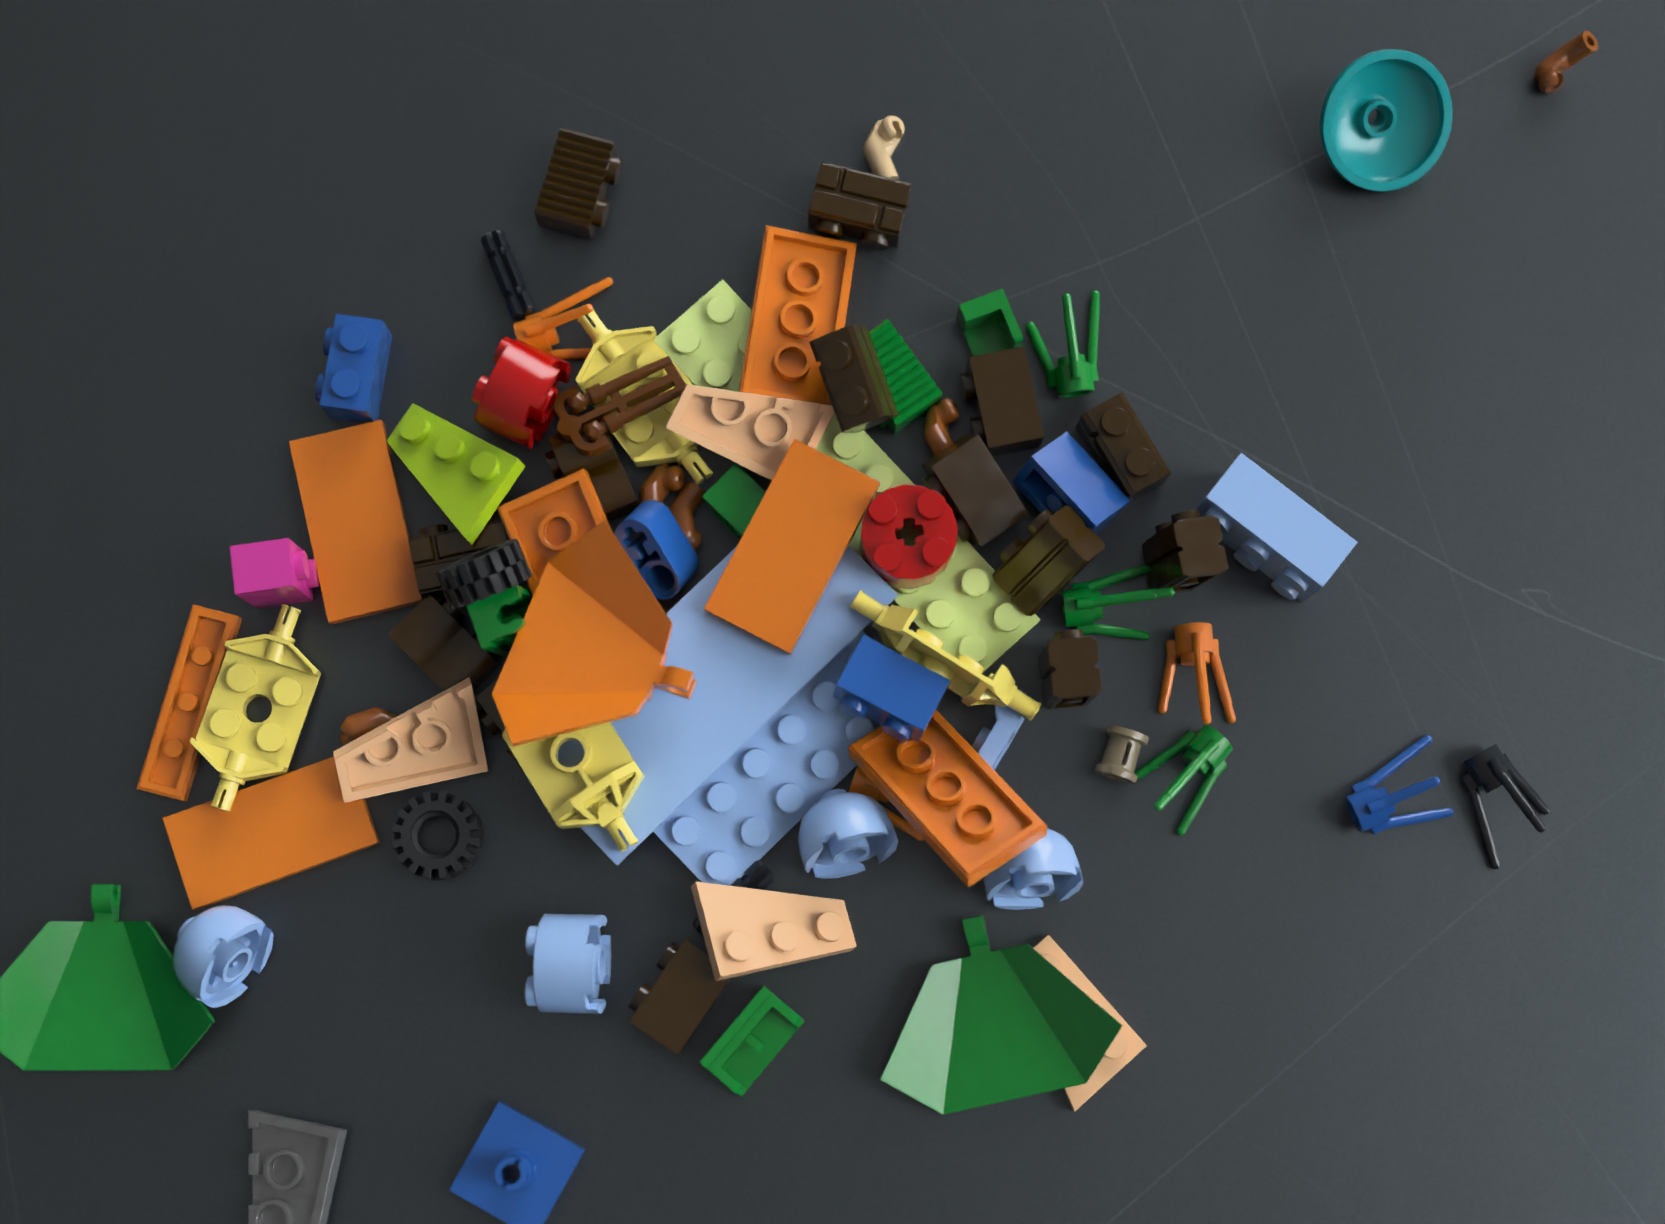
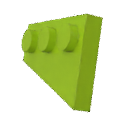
M414 403L409 407L386 441L471 545H473L526 467L517 457Z

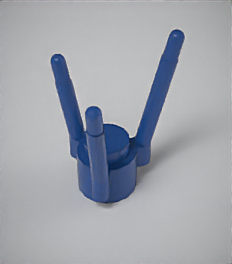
M1425 735L1415 744H1412L1366 780L1351 786L1354 794L1345 797V803L1354 824L1360 832L1370 829L1374 835L1388 828L1451 817L1454 814L1452 808H1442L1388 817V815L1395 813L1394 804L1438 786L1440 779L1436 776L1392 794H1389L1384 786L1377 789L1374 788L1431 744L1433 739L1430 735Z

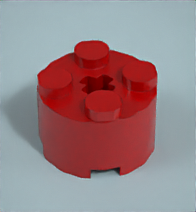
M505 337L496 349L494 355L496 365L490 377L482 375L472 394L471 401L478 404L474 414V421L480 427L531 450L534 439L539 442L543 439L556 416L554 403L558 397L559 381L565 384L569 383L571 365L569 362L519 339L513 340Z
M904 484L885 490L880 495H877L869 504L862 519L860 551L863 560L893 588L915 589L930 584L945 571L956 547L958 526L953 511L942 495L924 486ZM902 529H911L913 533L919 535L916 537L913 546H905L904 538L897 540L896 536L901 535Z

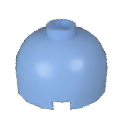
M834 789L822 794L819 802L814 804L802 818L798 845L805 871L809 873L812 868L815 877L827 879L845 877L865 871L864 865L860 862L871 859L875 855L878 862L881 863L896 850L898 839L887 812L873 797L856 792H846L844 789Z
M1048 828L1047 836L983 877L988 901L993 897L994 906L1010 910L1044 907L1043 901L1039 897L1051 896L1056 893L1058 902L1063 901L1077 893L1083 885L1080 865L1072 845L1063 835Z
M222 905L213 907L188 919L178 932V940L175 944L173 967L181 985L190 995L209 1007L216 1008L227 1005L248 988L242 981L248 976L250 971L253 970L260 974L272 950L274 937L272 930L266 927V924L257 916L235 906Z

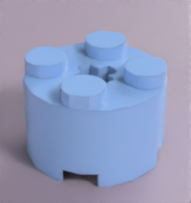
M544 914L538 926L528 927L526 951L528 956H534L533 976H528L526 981L525 998L527 1006H537L539 1011L543 1013L602 1014L606 1007L605 999H598L600 984H610L611 936L601 935L600 928L606 926V916Z

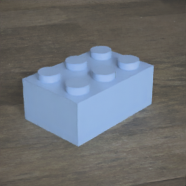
M1240 453L1195 509L1200 511L1201 517L1214 515V517L1219 518L1223 537L1222 541L1235 550L1233 554L1235 559L1251 571L1261 570L1273 580L1271 583L1272 587L1283 597L1291 601L1297 598L1303 603L1323 588L1358 543L1243 453Z

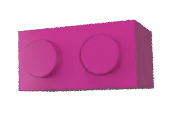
M289 538L230 546L235 595L256 609L278 607L281 604L292 605L314 601L313 588L319 587L315 559H309V555L305 550H302Z

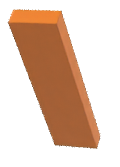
M192 605L137 789L185 802L188 801L201 758V753L190 743V739L197 736L227 652V648L224 646L225 641L237 639L242 622L241 617Z

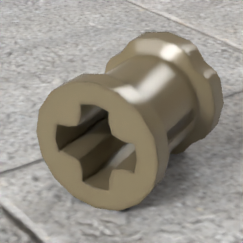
M1108 725L1105 733L1109 736L1102 763L1096 764L1094 772L1116 781L1136 784L1138 776L1134 774L1141 746L1147 745L1149 737L1128 728Z

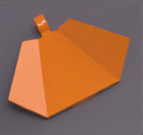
M605 520L547 562L524 616L525 625L516 635L492 692L513 746L636 716L646 700L650 701L655 688L690 700L696 685V679H693L694 673L675 666H664L673 624Z

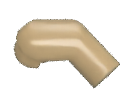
M889 115L879 120L873 126L863 145L864 155L872 174L895 180L899 177L890 156L905 130L903 122L896 116Z

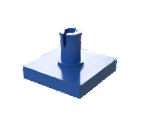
M499 1101L449 1191L507 1224H544L586 1149L503 1101Z

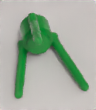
M1097 290L1091 292L1086 361L1085 355L1079 354L1074 311L1069 293L1062 295L1068 356L1057 359L1058 367L1054 368L1033 322L1026 324L1032 344L1045 371L1048 389L1057 388L1058 398H1073L1095 392L1094 382L1099 381L1097 347L1100 293Z
M1145 564L1089 582L1072 583V589L1061 590L1065 627L1076 626L1077 629L1083 630V635L1100 634L1148 640L1150 634L1147 631L1094 623V620L1103 619V606L1171 597L1174 595L1175 590L1172 587L1104 596H1101L1100 591H1095L1146 574L1151 570V567Z
M1203 725L1196 734L1188 730L1178 742L1134 772L1138 776L1137 780L1186 750L1182 758L1188 764L1187 767L1154 804V809L1161 811L1196 772L1204 775L1208 771L1176 829V833L1179 836L1185 834L1217 777L1228 767L1224 760L1233 751L1229 741L1209 725Z

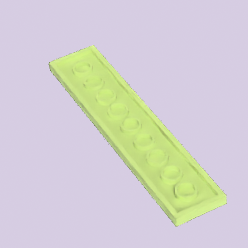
M722 279L653 340L682 370L693 385L738 391L751 309ZM834 412L816 450L879 481L880 486L874 498L890 488L904 484L914 485L864 430L857 433H842ZM861 521L849 546L863 559L860 551ZM902 529L901 535L896 536L897 540L904 538L905 546H913L916 537L919 535L913 533L911 529ZM958 535L950 562L945 571L937 576L933 582L915 589L891 587L898 594L892 601L895 605L918 611L912 621V624L917 629H923L940 639L943 643L941 649L955 658H958L959 655H964L976 661L984 668V672L1041 620L1036 614L1026 616L1012 601V596L1007 595L992 579V574L995 570L968 541H961Z

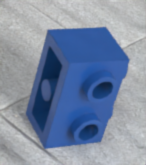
M335 314L333 328L328 327L326 329L323 352L325 356H328L325 373H319L317 377L315 398L316 401H320V407L331 419L357 423H368L378 420L392 341V334L383 320Z
M1065 432L1032 455L1012 481L1040 513L1048 509L1053 515L1065 505L1071 506L1085 521V526L1090 527L1096 534L1107 528L1131 501L1068 432Z
M863 635L836 683L833 698L839 700V707L848 714L861 719L867 715L882 723V729L890 736L901 741H908L911 738L919 743L951 680Z

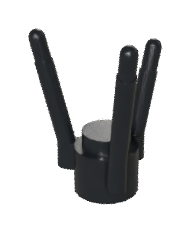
M1494 744L1463 762L1469 773L1460 777L1469 793L1490 865L1493 869H1499L1500 861L1478 787L1482 785L1486 793H1489L1503 785L1526 818L1529 819L1534 828L1540 833L1544 832L1546 827L1528 800L1543 815H1547L1550 809L1514 768L1506 753L1502 754L1497 744Z

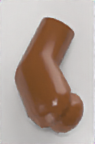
M1583 31L1563 44L1536 66L1534 81L1539 82L1541 91L1550 93L1560 89L1564 84L1562 73L1598 50V42L1594 35L1588 31Z
M945 398L938 404H932L926 412L924 438L934 456L953 444L948 434V424L957 421L960 412L956 403L951 398Z
M666 463L655 467L640 486L639 505L647 500L663 503L670 490H681L685 485L683 469L677 465L670 467Z
M689 480L669 505L668 509L673 514L693 549L696 550L701 544L702 535L699 531L695 530L692 514L703 501L702 496L706 492L696 483Z
M372 707L349 715L340 726L342 731L340 740L343 745H346L394 719L397 715L379 707Z

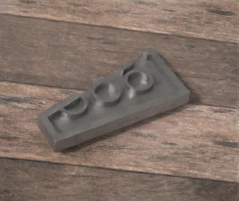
M248 1110V1129L252 1128V1153L248 1154V1175H252V1205H249V1224H327L347 1130L263 1111Z

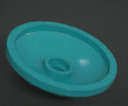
M1381 49L1357 58L1336 77L1322 105L1320 138L1329 163L1346 181L1368 190L1390 191L1415 182L1436 163L1448 141L1453 114L1448 86L1443 76L1432 63L1420 55L1409 51ZM1375 109L1377 114L1376 120L1373 124L1369 125L1368 115Z

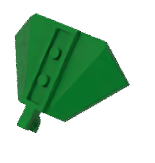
M92 884L91 905L94 921H48L0 977V1053L23 1071L174 1070L215 1022L204 1003L190 995L181 985L173 967V956L151 922L119 921L121 885Z
M984 916L962 920L971 956L931 965L880 1079L942 1115L1068 1088L1088 1082L1123 1025L1028 943L991 951Z

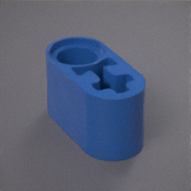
M655 500L642 502L616 528V538L656 598L666 600L674 597L697 572L699 567L698 556L673 514L663 503Z

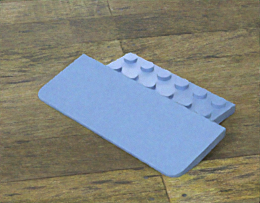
M849 545L791 655L704 610L736 547L666 613L673 624L666 651L667 659L664 666H675L693 672V679H696V685L690 700L655 688L650 701L646 700L636 716L610 722L644 775L643 780L623 812L625 815L623 817L639 842L632 847L622 831H620L622 838L629 847L628 850L620 853V849L607 828L604 829L602 826L581 828L617 866L654 832L701 882L730 886L737 878H741L755 861L760 860L804 817L807 811L819 802L822 794L832 790L857 766L848 756V746L883 724L867 715L861 719L848 714L839 707V700L833 698L836 683L863 635L868 637L863 629L872 621L853 608L851 609L850 605L860 590L884 606L885 604L889 605L898 594ZM567 741L558 750V760L565 767L578 765L584 757V748L579 741Z

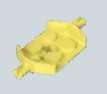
M594 309L591 313L587 314V317L595 328L585 315L577 319V322L581 324L593 341L592 348L575 379L583 394L587 393V388L597 383L600 385L605 384L628 372L668 356L653 340L657 337L653 326L617 331L607 330ZM672 361L685 384L693 385L689 378ZM663 368L619 392L621 396H624L666 376L667 372ZM672 387V388H670V389H668V390H666V391H664V392H662V393H665V392H667V391H669V390H672V389H674L675 387ZM610 395L606 397V401L593 406L594 409L613 401ZM680 397L624 424L623 429L613 433L636 467L677 462L679 466L683 464L696 485L703 483L704 479L695 466H697L706 480L713 475V472L710 471L698 454L697 443L665 428Z
M862 590L858 592L850 608H853L874 622L872 627L877 630L884 646L951 680L947 688L962 697L960 702L968 707L982 704L996 705L1001 708L1009 706L1030 721L1034 718L1042 703L1035 701L1017 689L1018 686L1015 685L1016 682L1006 666L1002 664L995 675L991 673L987 678L982 675L984 668L976 661L964 655H959L958 658H955L941 649L942 641L933 634L923 629H917L916 633L909 629L918 613L917 610L897 605L889 606L885 604L884 606L863 593Z
M281 604L275 626L269 634L225 641L224 646L227 648V652L197 736L190 739V743L220 772V781L210 806L231 812L239 784L244 786L245 781L282 775L288 771L321 676V672L294 646L295 640L291 636L301 610L292 606L290 608L288 605ZM257 697H266L272 704L270 716L263 722H251L246 713L249 702Z
M610 722L517 746L511 744L505 728L502 737L559 828L591 826L607 828L620 849V853L629 849L620 831H622L632 847L639 842L623 817L625 815L623 812L643 780L644 775ZM570 740L579 741L584 748L582 761L574 767L561 765L558 760V750L561 745Z

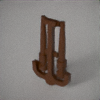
M667 356L605 384L600 385L597 383L587 388V393L581 394L577 386H574L562 392L555 400L554 408L559 419L557 424L558 433L563 440L572 441L576 450L585 456L602 454L612 449L604 433L609 432L613 434L623 429L624 424L680 397L686 384L673 365L671 358ZM663 368L667 372L666 376L624 396H621L619 392ZM672 387H675V388L672 389V390H669V391H667V392H665V393H662V392H664V391H666V390H668V389H670V388H672ZM609 395L613 400L579 417L574 416L587 410V405L591 403L595 406L606 401V397ZM567 405L574 415H568L566 411ZM583 431H584V435H585L586 439H587L590 443L585 442V441L582 439L581 435H582Z

